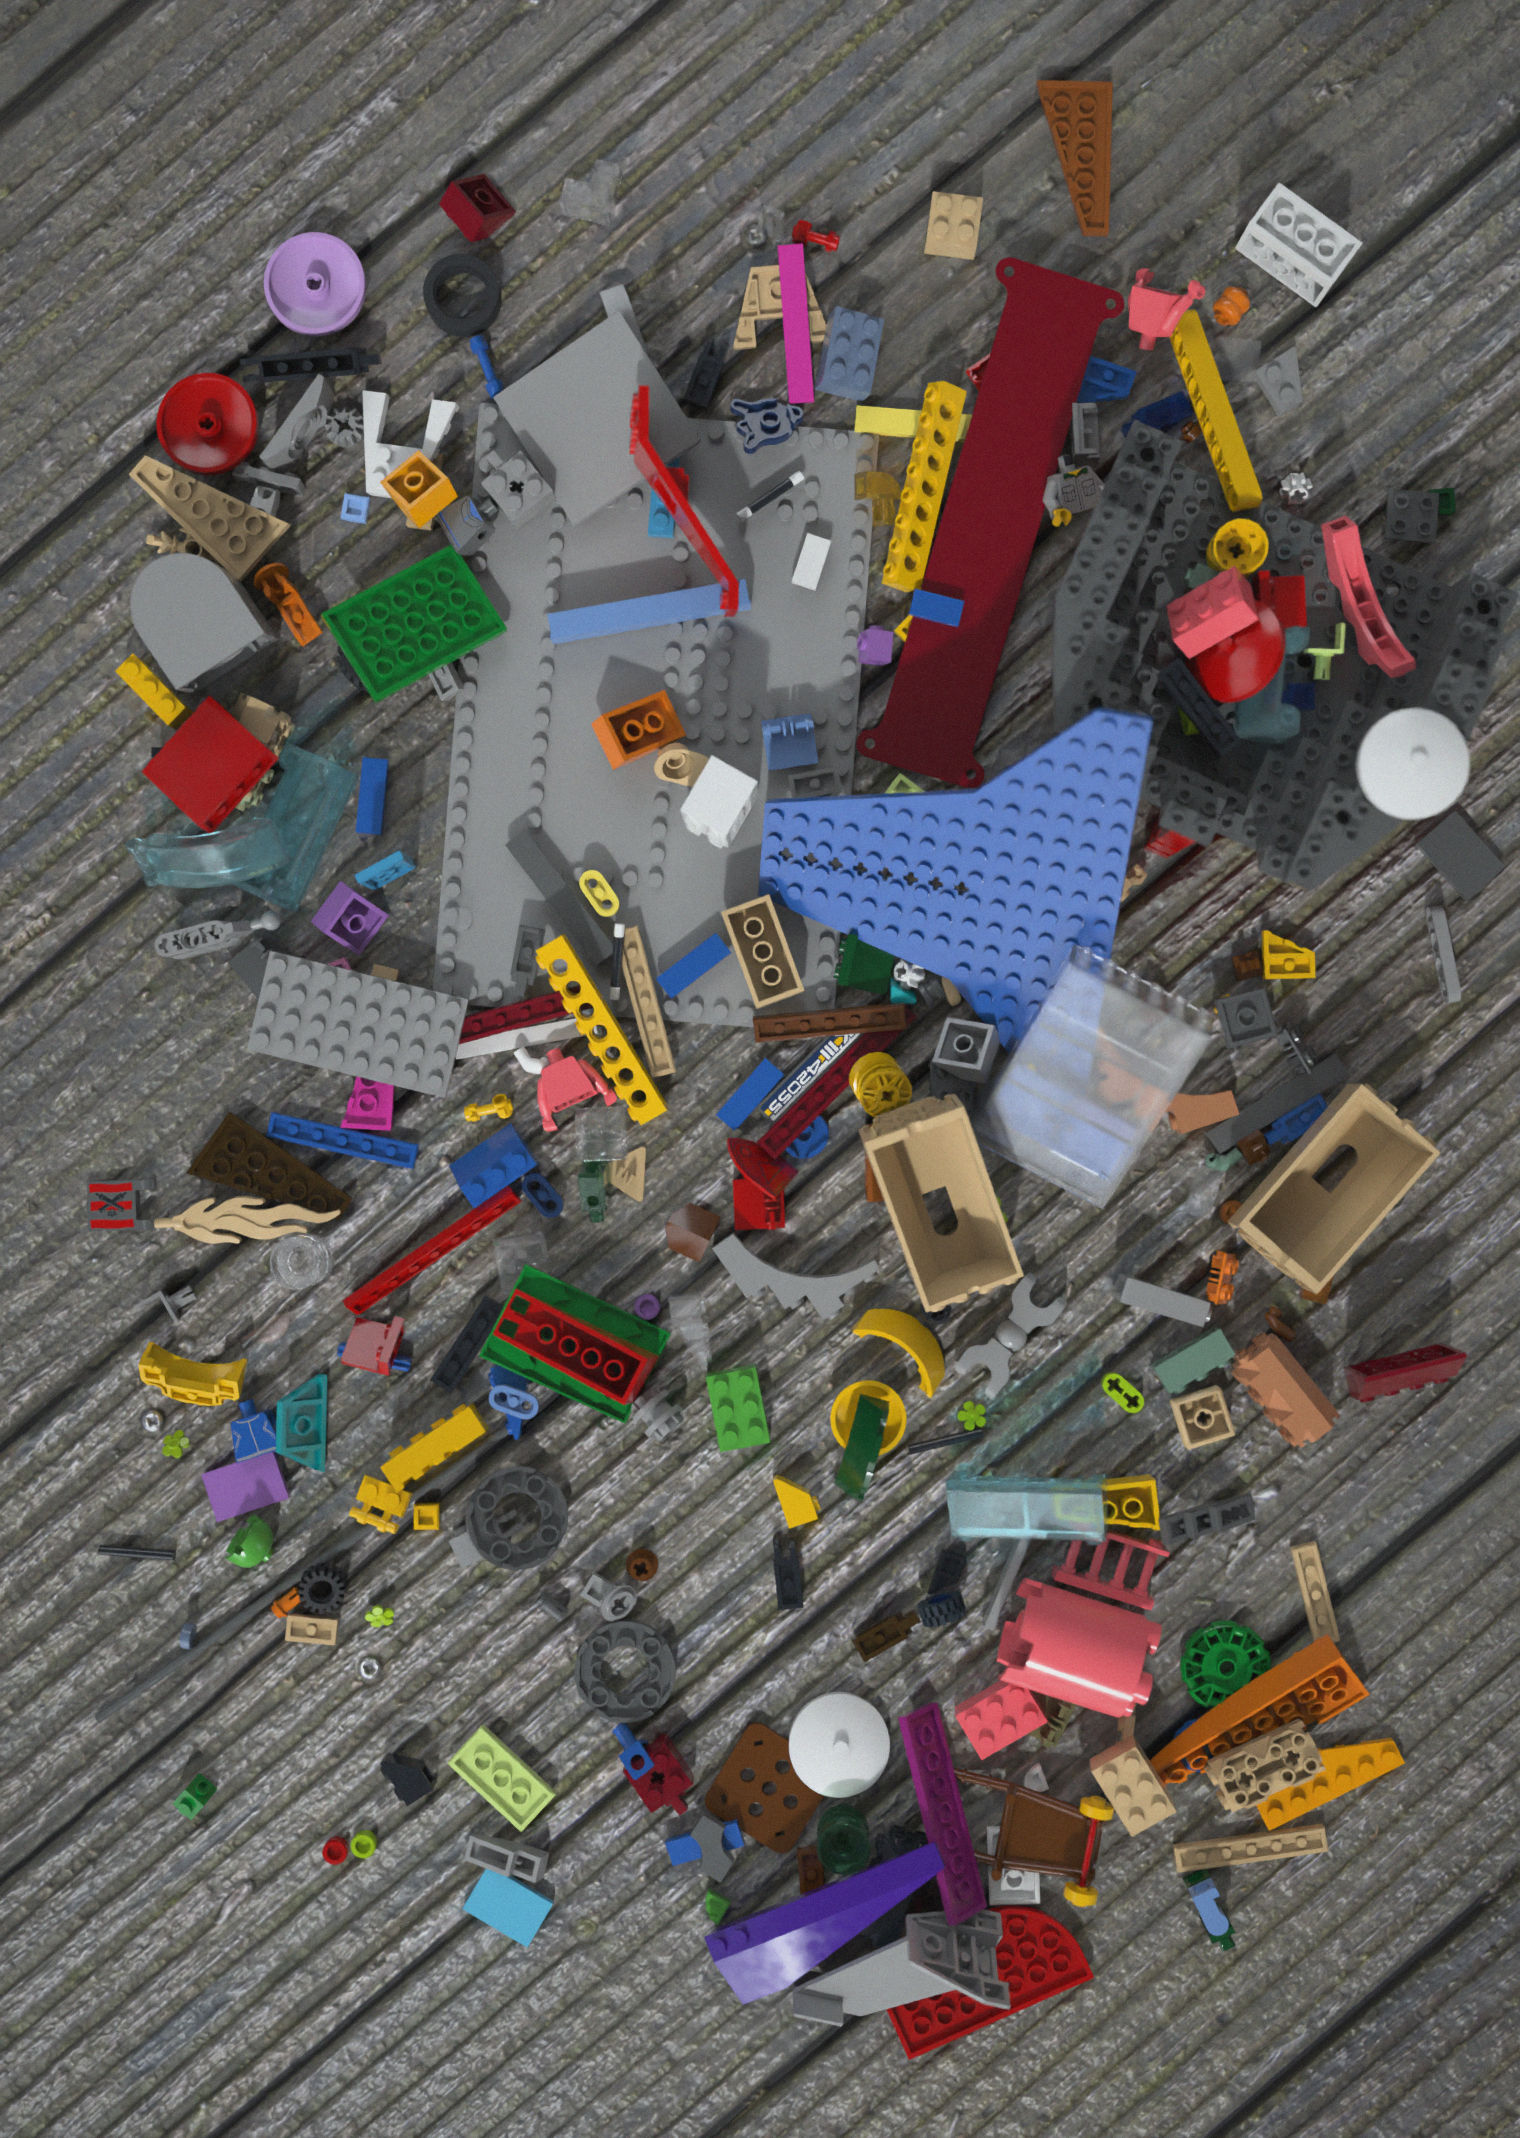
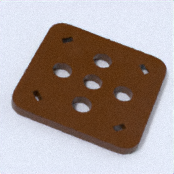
M753 1722L746 1727L707 1790L705 1805L709 1811L725 1821L738 1819L741 1831L773 1851L786 1853L794 1846L824 1795L809 1788L797 1775L790 1759L789 1739L764 1723ZM763 1740L762 1743L754 1744L755 1741ZM779 1760H786L790 1767L787 1771L780 1772L775 1767L776 1763ZM745 1768H751L754 1770L755 1776L751 1780H745L741 1777V1771ZM767 1781H772L776 1784L777 1788L773 1793H765L762 1785ZM723 1794L726 1795L727 1801H724V1803H722L721 1795ZM792 1794L797 1797L798 1802L795 1806L789 1807L784 1804L783 1800L787 1795ZM752 1803H760L763 1806V1811L761 1814L754 1815L749 1811V1806ZM784 1831L785 1835L776 1837V1832Z

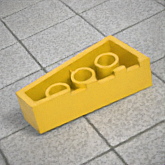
M464 1403L451 1411L453 1413L452 1417L447 1420L444 1417L440 1418L430 1425L432 1427L431 1431L426 1434L423 1431L419 1432L409 1439L411 1441L410 1445L405 1448L400 1445L388 1453L390 1458L380 1468L396 1492L405 1488L404 1486L410 1480L418 1479L430 1470L431 1466L440 1464L451 1456L454 1451H459L489 1429V1426L473 1403L467 1407Z
M1150 1474L1050 1486L1052 1509L1058 1518L1097 1521L1105 1524L1128 1525L1129 1527L1160 1530L1156 1481Z

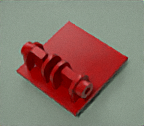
M748 1179L733 1180L735 1230H773L785 1228L784 1190L774 1200Z

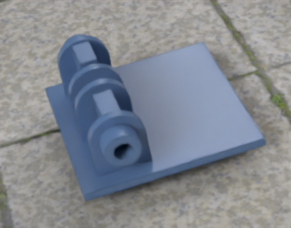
M811 713L761 721L768 771L818 764Z

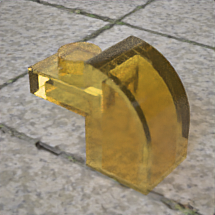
M866 471L854 474L855 500L872 501V527L894 525L895 507L893 506V501L901 499L902 493L897 481L891 475L884 472Z

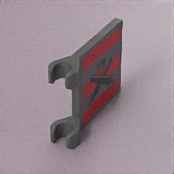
M155 1179L87 1181L88 1232L156 1229L154 1226L155 1219L138 1220L137 1190L154 1189Z

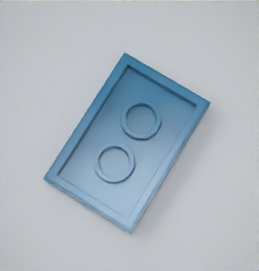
M399 850L354 876L359 884L375 891L412 871L417 865L413 858Z

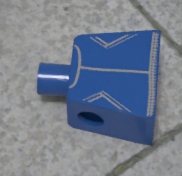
M253 1398L238 1403L242 1417L231 1422L236 1463L276 1451L277 1420L271 1409L268 1408L257 1412Z

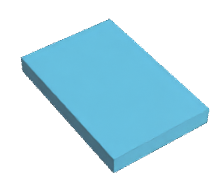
M485 1868L462 1909L528 1948L554 1901L513 1876L507 1877Z

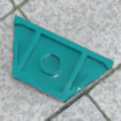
M326 1374L316 1375L277 1401L276 1453L320 1472H325Z

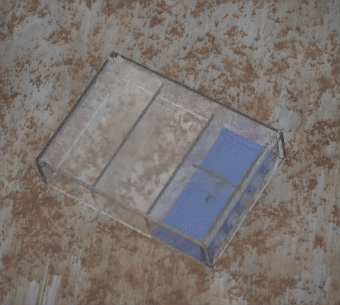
M1073 944L973 1116L971 1128L977 1144L1104 1209L1211 1041L1214 1017L1206 1009L1201 1007L1195 1008L1188 1004L1187 1000L1179 995L1172 996L1165 992L1160 985L1156 983L1149 984L1142 980L1137 973L1130 970L1125 971L1117 967L1114 961L1108 958L1102 959L1094 955L1091 949Z

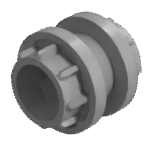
M657 1386L643 1393L632 1404L631 1411L635 1414L632 1419L636 1424L644 1421L649 1428L645 1431L648 1438L654 1437L657 1441H663L682 1425L684 1417L680 1413L683 1409L679 1404L671 1407L666 1401L670 1397V1393L666 1389L661 1391Z

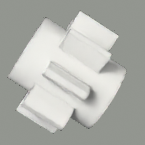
M1303 472L1300 474L1290 473L1285 480H1281L1282 489L1279 492L1282 499L1286 498L1288 505L1302 504L1307 497H1311L1309 489L1313 486L1310 478L1306 479Z
M901 959L894 968V980L900 982L901 988L908 990L911 986L918 988V985L923 982L925 977L924 968Z

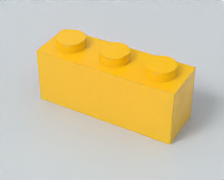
M132 654L115 670L146 704L173 729L177 730L194 713L135 654Z

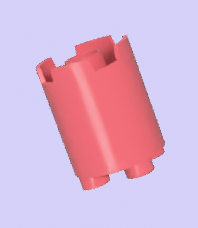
M1024 1578L1016 1590V1595L1027 1599L1025 1610L1020 1611L1016 1622L1005 1621L997 1661L1007 1667L1002 1674L998 1675L997 1679L1117 1718L1122 1715L1129 1717L1134 1709L1135 1702L1145 1705L1151 1692L1153 1676L1151 1673L1142 1671L1146 1653L1153 1655L1157 1650L1161 1637V1624L1147 1620L1144 1615Z

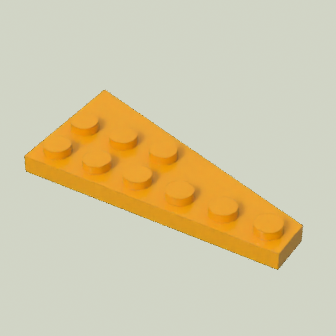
M1392 1738L1363 1741L1360 1744L1346 1746L1342 1744L1325 1749L1317 1748L1323 1760L1321 1763L1325 1766L1326 1770L1317 1773L1314 1779L1297 1787L1289 1786L1268 1796L1266 1801L1256 1805L1267 1829L1270 1831L1405 1764Z

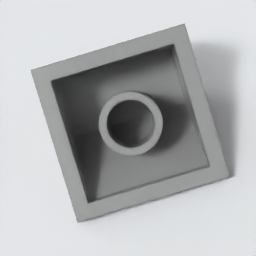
M946 1017L932 1063L963 1080L986 1084L999 1045V1035L995 1025Z

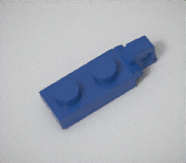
M1321 1094L1315 1095L1271 1123L1270 1125L1273 1129L1263 1135L1267 1144L1272 1145L1279 1140L1284 1144L1304 1134L1328 1107Z

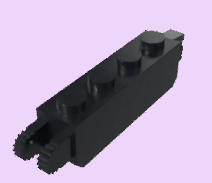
M353 347L257 356V358L240 359V364L244 366L258 364L259 374H246L242 376L243 382L260 381L265 383L313 379L318 374L324 378L359 375L369 372L368 365L382 364L380 353L367 354L366 348Z

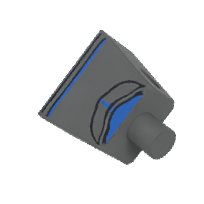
M465 496L445 507L435 516L456 553L469 559L495 532V527L489 517L496 513L499 507L491 497L480 503L471 496Z

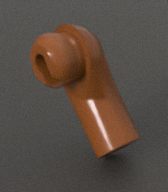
M1271 1306L1269 1311L1265 1313L1266 1321L1274 1333L1291 1342L1294 1340L1296 1332L1278 1320L1282 1316V1311Z

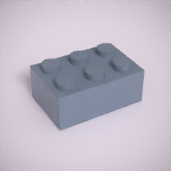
M839 306L832 310L827 319L815 390L863 402L871 394L884 319Z

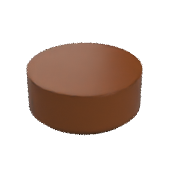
M1235 1200L1225 1202L1219 1212L1221 1220L1230 1225L1228 1220L1242 1206V1203Z

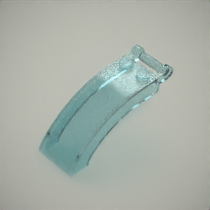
M257 817L241 825L214 833L193 836H172L154 833L147 839L133 838L125 843L127 851L133 854L144 874L143 880L148 887L157 884L180 888H209L229 885L269 873L292 861V857L274 820Z

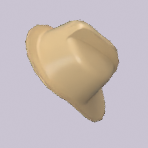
M671 743L664 748L660 747L658 749V759L655 761L654 771L662 780L684 786H694L709 759L701 753L689 750L681 743Z

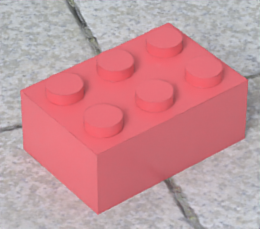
M1236 566L1221 572L1218 576L1166 605L1173 641L1189 659L1259 619L1251 585Z
M1001 1680L955 1706V1717L981 1760L1048 1722L1046 1713L1032 1690Z

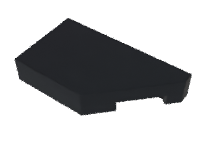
M942 1548L927 1593L933 1595L937 1591L959 1582L966 1556Z

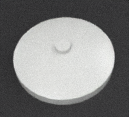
M1425 709L1400 710L1378 721L1363 738L1357 755L1358 779L1368 799L1383 812L1402 819L1426 818L1447 808L1462 792L1469 773L1468 748L1459 730L1442 715Z
M831 1692L814 1698L799 1711L790 1729L788 1747L793 1768L799 1778L809 1788L825 1796L842 1798L859 1794L877 1781L884 1771L889 1758L890 1739L882 1716L871 1703L852 1693Z

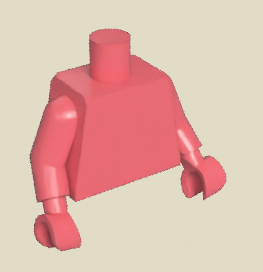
M1149 268L1139 269L1135 276L1137 283L1132 286V290L1127 298L1129 312L1128 327L1130 330L1142 333L1139 348L1154 350L1156 337H1170L1184 312L1193 304L1194 298L1201 299L1206 293L1204 286L1195 280H1191L1186 295L1146 286V284L1152 281L1154 272H1148Z
M560 1048L553 1049L546 1054L550 1065L541 1070L542 1077L537 1082V1101L541 1116L544 1117L542 1125L545 1131L550 1132L558 1129L551 1117L552 1111L554 1113L559 1112L598 1094V1092L604 1095L607 1106L616 1102L617 1096L613 1089L608 1088L606 1081L586 1060H576L574 1056L564 1059Z

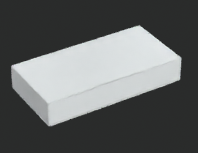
M807 533L793 575V584L816 591L831 540Z

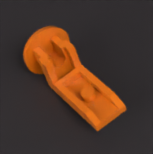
M283 563L268 564L255 574L253 579L254 586L257 590L263 591L266 597L277 606L300 645L304 647L322 634L323 631L296 586L287 579L289 569Z

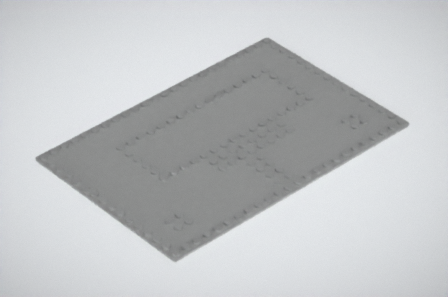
M482 403L479 406L472 497L480 503L489 498L481 482L490 476V471L494 469L486 458L493 450L502 461L506 458L511 459L521 451L541 475L500 407L494 403ZM687 418L701 440L700 443L680 456V468H684V474L689 475L688 503L736 579L746 580L748 597L751 601V610L737 612L734 617H725L723 614L559 644L552 643L547 614L719 584L676 521L674 538L648 536L652 487L646 479L576 527L573 526L557 499L553 500L518 530L515 529L500 509L489 517L495 527V532L467 559V566L507 627V632L459 658L458 676L465 689L456 694L433 983L434 991L470 999L468 1005L499 1007L554 992L555 990L548 980L551 977L546 968L542 970L539 966L534 986L528 985L526 997L514 995L516 982H511L512 975H510L519 926L524 925L546 930L543 945L565 933L592 980H595L598 990L615 1017L636 1018L623 967L621 971L619 1000L609 999L612 955L598 966L595 964L505 846L518 834L526 830L612 944L614 942L613 932L615 923L625 924V928L638 925L663 1020L754 1027L753 1016L835 1009L837 979L833 978L839 958L840 931L772 902L804 992L756 1009L721 912L761 897L758 896L765 802L768 799L792 798L788 775L838 766L842 792L837 796L851 795L861 663H858L859 650L857 649V639L860 632L864 631L879 445L878 434L854 432L853 430L797 426L792 436L785 442L777 445L763 446L755 453L747 454L743 449L745 437L736 430L737 422ZM797 471L802 473L804 480L744 521H740L736 514ZM517 488L514 491L521 493L523 490ZM807 533L831 540L816 591L792 583ZM665 690L686 733L685 737L673 743H681L689 750L707 756L708 759L714 756L758 781L759 796L730 847L727 848L723 845L720 849L708 841V836L701 833L700 836H697L686 829L687 827L680 810L694 786H684L660 779L654 771L655 761L658 759V750L613 770L591 724L602 714ZM811 713L818 764L768 771L761 721ZM785 848L784 851H782L783 855L786 857L793 856V854L789 852V848ZM809 853L806 856L811 862L818 861V858L814 857V853ZM836 857L831 861L836 867L843 866V863H840ZM596 870L603 875L620 902L619 910L615 915L604 917L594 909L580 888L579 881L584 872ZM591 879L588 883L589 887L595 888L597 880ZM610 900L603 902V908L609 909L612 906ZM714 933H717L731 951V954L671 999L656 978ZM555 960L554 965L558 971L567 970L568 965L565 960ZM576 981L568 982V988L579 985ZM594 1008L583 1010L582 1012L591 1015L594 1013Z

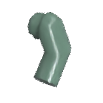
M1236 1148L1227 1155L1210 1153L1205 1158V1164L1210 1169L1226 1171L1240 1161L1243 1156Z

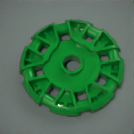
M1215 1621L1210 1623L1211 1626L1204 1629L1200 1627L1185 1643L1186 1650L1180 1658L1181 1678L1183 1682H1186L1188 1686L1187 1691L1190 1696L1202 1706L1214 1708L1234 1694L1233 1691L1253 1681L1250 1680L1252 1672L1257 1673L1256 1678L1271 1669L1269 1651H1266L1263 1646L1265 1642L1250 1627L1246 1625L1243 1627L1239 1626L1235 1621ZM1216 1635L1219 1641L1209 1643L1208 1638ZM1234 1635L1240 1636L1238 1644L1232 1642ZM1255 1650V1657L1250 1659L1247 1653ZM1196 1652L1202 1654L1200 1662L1194 1660ZM1224 1661H1230L1233 1664L1232 1670L1228 1673L1220 1672V1665ZM1202 1676L1205 1681L1197 1683L1195 1678ZM1214 1690L1221 1693L1218 1698L1212 1696Z

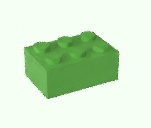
M756 1364L707 1373L706 1381L720 1452L770 1443V1433Z

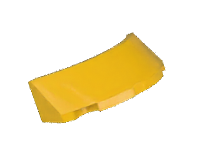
M868 1309L852 1327V1332L861 1338L868 1334L881 1336L903 1347L918 1364L917 1370L921 1374L919 1388L931 1398L945 1376L943 1355L933 1334L918 1319L895 1309Z
M148 1342L138 1366L141 1380L147 1385H155L161 1388L163 1395L185 1403L216 1406L223 1405L226 1399L235 1401L240 1397L247 1359L242 1358L225 1364L200 1363L179 1357L166 1351L154 1342Z

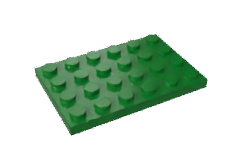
M452 544L321 613V618L375 703L507 632V627L460 554L456 553Z

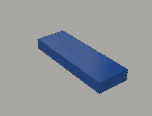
M367 757L362 759L356 833L382 835L389 769L388 759Z
M714 933L658 976L656 980L672 999L730 955L731 951L718 934Z
M765 1058L716 1116L733 1131H736L784 1074Z
M738 1819L724 1822L726 1825L722 1834V1840L726 1850L729 1851L745 1846V1840ZM691 1832L665 1840L673 1866L702 1858L701 1848L698 1842L690 1836Z

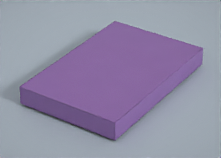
M275 1451L240 1463L234 1462L201 1474L217 1522L291 1497Z

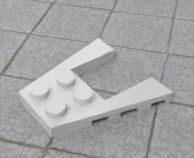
M363 390L366 492L369 495L391 498L380 481L418 450L431 462L433 458H437L440 451L438 447L444 435H447L451 427L450 421L454 412H458L459 405L456 402L432 399L423 449L381 443L390 396L386 393Z

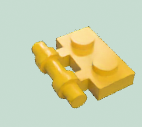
M365 1475L356 1499L364 1502L362 1509L353 1506L349 1516L356 1518L357 1522L365 1525L368 1523L376 1526L377 1530L385 1533L388 1531L396 1534L399 1525L391 1522L393 1516L404 1517L413 1493L404 1489L396 1492L391 1484ZM373 1507L384 1510L383 1516L379 1517L371 1514Z

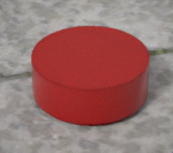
M342 1837L330 1838L322 1850L325 1861L332 1865L341 1864L348 1856L349 1845Z

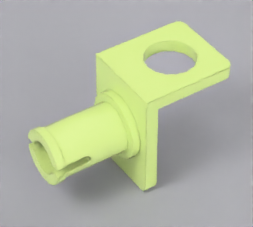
M1346 623L1336 624L1334 649H1303V653L1316 656L1313 680H1330L1331 657L1344 653Z

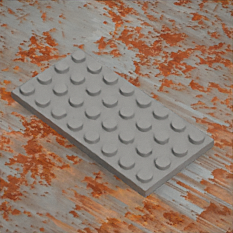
M270 951L247 1050L446 1098L470 999Z

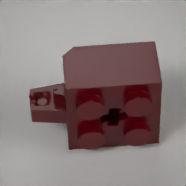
M665 1733L645 1747L646 1752L654 1762L653 1768L637 1780H633L625 1766L622 1772L651 1814L663 1805H666V1807L671 1805L680 1816L688 1810V1804L683 1796L686 1794L685 1790L693 1785L694 1775ZM636 1754L631 1760V1765L636 1770L642 1769L645 1764L644 1758Z

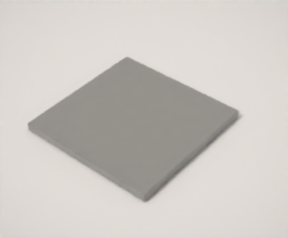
M620 311L614 313L493 397L575 527L645 480V477L634 463V455L629 454L630 412L633 393H638L639 385L649 386V442L665 466L701 442Z

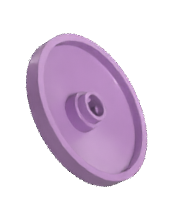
M309 232L288 239L273 253L264 274L265 296L275 316L287 328L306 336H326L342 330L356 318L366 296V276L359 258L344 241L326 233Z

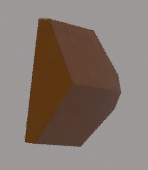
M688 1203L671 1214L665 1227L669 1249L700 1263L721 1216L692 1203Z

